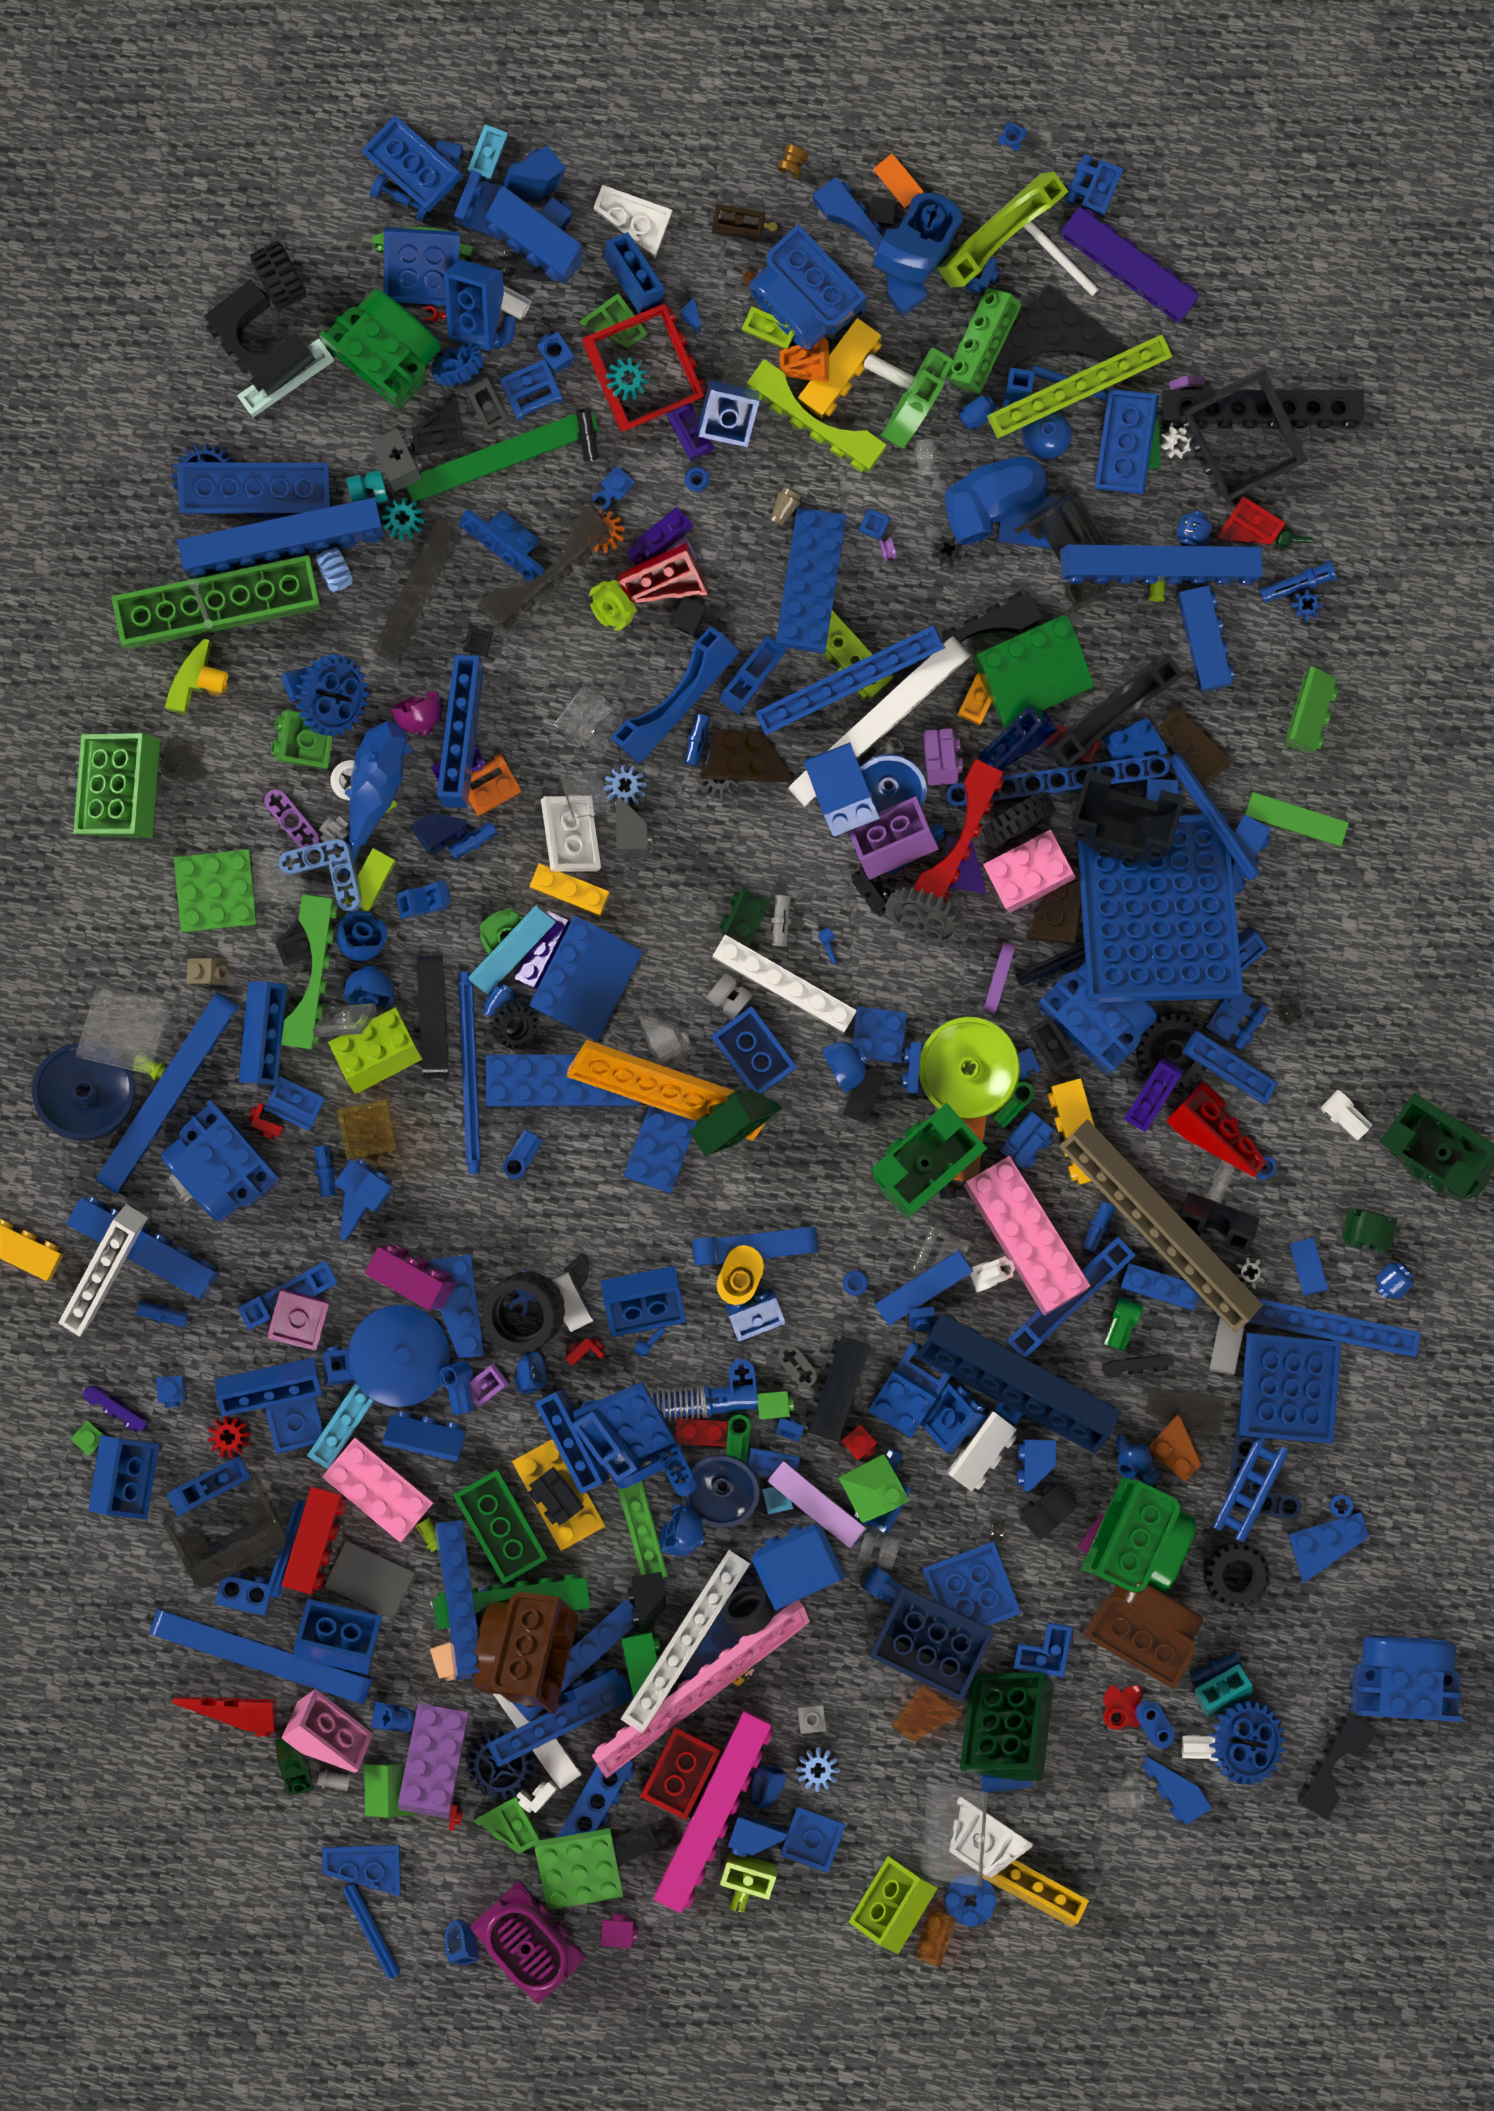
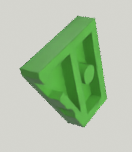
M618 293L579 322L583 327L596 333L635 315ZM639 324L607 339L629 349L646 337L648 333Z
M516 1796L474 1819V1822L478 1826L482 1825L493 1833L495 1838L506 1842L512 1850L520 1854L533 1847L534 1841H540L542 1838L527 1811L518 1804L520 1799Z

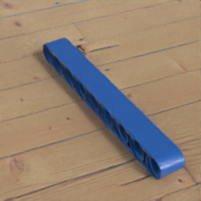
M1152 755L1003 776L1002 778L1005 779L1003 784H1012L1014 793L1006 795L1000 789L999 792L994 791L990 800L994 803L1022 800L1042 791H1045L1048 796L1081 791L1083 784L1077 782L1076 774L1080 772L1087 773V770L1101 774L1103 769L1111 770L1114 778L1111 780L1110 787L1146 782L1147 779L1160 780L1167 774L1169 762L1162 755ZM1151 763H1161L1164 768L1163 772L1160 774L1154 773L1151 770ZM1130 765L1135 766L1139 771V775L1136 777L1128 776L1126 774V767ZM1060 776L1064 780V786L1060 788L1054 787L1051 784V778ZM1030 779L1036 780L1039 783V789L1037 791L1028 790L1026 782ZM963 782L952 784L947 791V803L953 808L967 807ZM954 790L962 791L965 796L964 800L961 802L954 801L951 798V792Z
M220 992L213 996L96 1178L97 1183L116 1195L122 1191L121 1186L124 1181L127 1182L135 1171V1164L144 1157L149 1149L148 1144L152 1138L155 1140L164 1126L162 1122L166 1117L169 1118L177 1105L175 1102L179 1096L182 1097L191 1084L189 1082L193 1074L196 1076L205 1062L203 1061L207 1053H211L218 1042L217 1037L221 1032L225 1031L232 1020L230 1018L234 1011H238L240 1005Z
M157 1608L149 1632L154 1636L360 1704H365L373 1681L369 1677L364 1678L358 1676L359 1674L345 1669L339 1670L332 1666L294 1658V1654L288 1653L284 1649L272 1645L267 1646L260 1641L248 1637H239L236 1633L224 1629L218 1630L213 1628L214 1626L200 1621L194 1622L189 1620L188 1617L175 1613L170 1614L163 1609Z

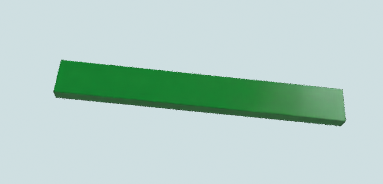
M591 410L593 427L598 434L600 433V430L598 428L593 412ZM576 414L419 473L422 480L407 486L412 502L415 501L417 503L580 441L577 437L579 432Z

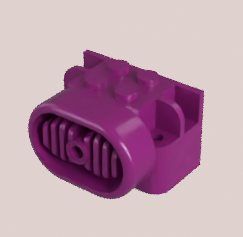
M517 1881L472 1922L470 1928L485 1945L492 1959L512 1982L523 1989L539 2005L568 1979L586 1957L568 1938V1929L560 1921L557 1923L551 1918L552 1911L544 1902L539 1904L524 1886Z

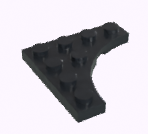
M1048 285L1009 331L992 368L1002 377H1005L1009 373L1010 367L1015 368L1030 357L1042 353L1064 351L1081 353L1101 363L1124 352L1126 348Z

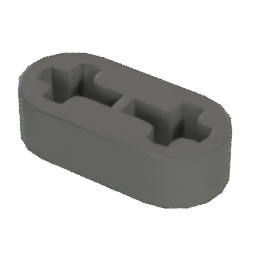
M787 1345L779 1351L778 1360L800 1387L807 1388L816 1382L817 1373L799 1349L795 1346ZM785 1350L789 1352L794 1350L796 1352L794 1359L798 1363L797 1366L794 1367L790 1361L786 1363L783 1361L785 1357L783 1352ZM799 1366L805 1372L809 1370L812 1372L810 1376L812 1381L810 1383L806 1381L801 1383L799 1381L801 1377L797 1370Z

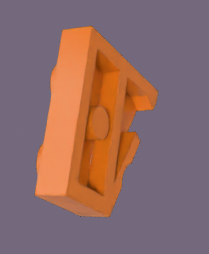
M825 337L809 350L796 345L779 351L780 370L785 373L786 377L821 382L829 381V342Z

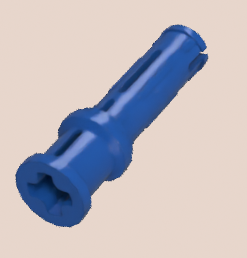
M1326 560L1325 564L1312 569L1307 567L1303 570L1304 573L1260 588L1259 591L1264 604L1307 587L1316 589L1319 584L1330 580L1332 582L1337 581L1331 561ZM1295 583V585H1293V586H1291V587H1288V588H1285V589H1282V590H1280V591L1275 592V591L1278 590V589H1281V588H1283V587H1286V586H1289V585H1292V584Z

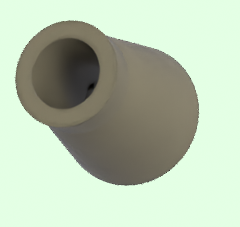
M783 487L781 492L778 491L770 520L783 526L785 521L799 506L801 495L786 487Z

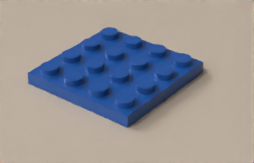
M1247 1333L1239 1436L1333 1444L1341 1342Z

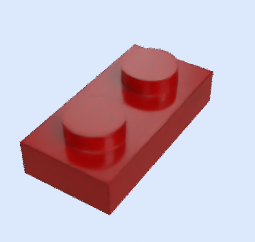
M677 1418L676 1442L677 1444L726 1447L728 1421L680 1420Z

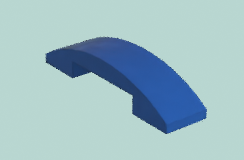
M324 1261L305 1271L300 1276L241 1305L237 1309L248 1330H251L272 1319L280 1288L315 1297L338 1284V1281L328 1261Z

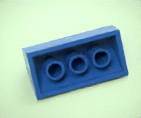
M504 186L499 189L485 216L489 233L496 238L502 237L507 241L506 244L510 249L515 252H522L526 255V259L530 264L535 267H542L546 270L545 273L550 279L555 282L559 280L565 285L583 263L582 244Z

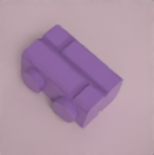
M952 728L940 729V731L925 730L924 753L928 784H956L958 782V773H963L962 758H957L956 755L960 753V739L954 737V730Z

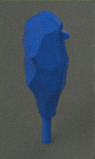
M390 721L367 730L355 754L351 775V788L345 791V795L350 798L349 841L351 843L350 847L354 864L360 846L367 844L368 838L377 823L393 802L403 779L404 755L413 751V748L407 744L408 735L397 723ZM343 868L341 874L350 877L349 870Z

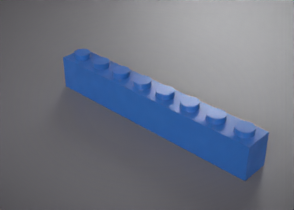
M1066 545L1060 549L1061 580H1069L1071 584L1084 583V580H1094L1095 584L1109 583V580H1118V584H1131L1133 580H1142V584L1147 585L1157 584L1158 581H1167L1169 585L1181 584L1182 581H1191L1192 585L1206 584V581H1215V585H1228L1230 581H1239V585L1246 586L1253 585L1254 581L1263 577L1261 547Z

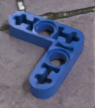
M677 1442L639 1458L638 1470L619 1482H616L611 1475L615 1485L620 1489L628 1488L663 1469L678 1495H689L697 1486V1482ZM671 1451L673 1456L668 1457L667 1453ZM652 1461L648 1466L641 1467L643 1463ZM682 1465L679 1469L671 1471L674 1466ZM685 1478L686 1482L681 1484L680 1479Z

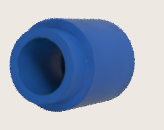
M981 395L963 407L962 412L958 416L969 431L972 428L977 429L989 421L987 416L997 408L989 396L984 398Z
M504 984L501 988L496 986L483 1005L485 1008L482 1013L488 1017L491 1014L496 1015L497 1012L494 1009L496 1007L502 1009L501 1003L505 1002L509 1005V1001H517L513 997L516 992Z

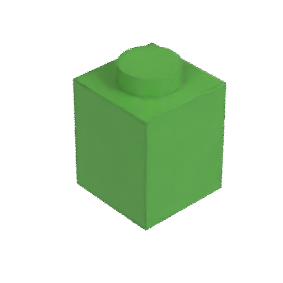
M787 1391L757 1394L759 1419L790 1417L789 1411H794L793 1396H788Z

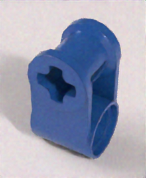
M375 1701L371 1727L390 1731L397 1730L405 1733L411 1731L414 1724V1714L411 1710L394 1703L391 1705L385 1704L383 1701Z

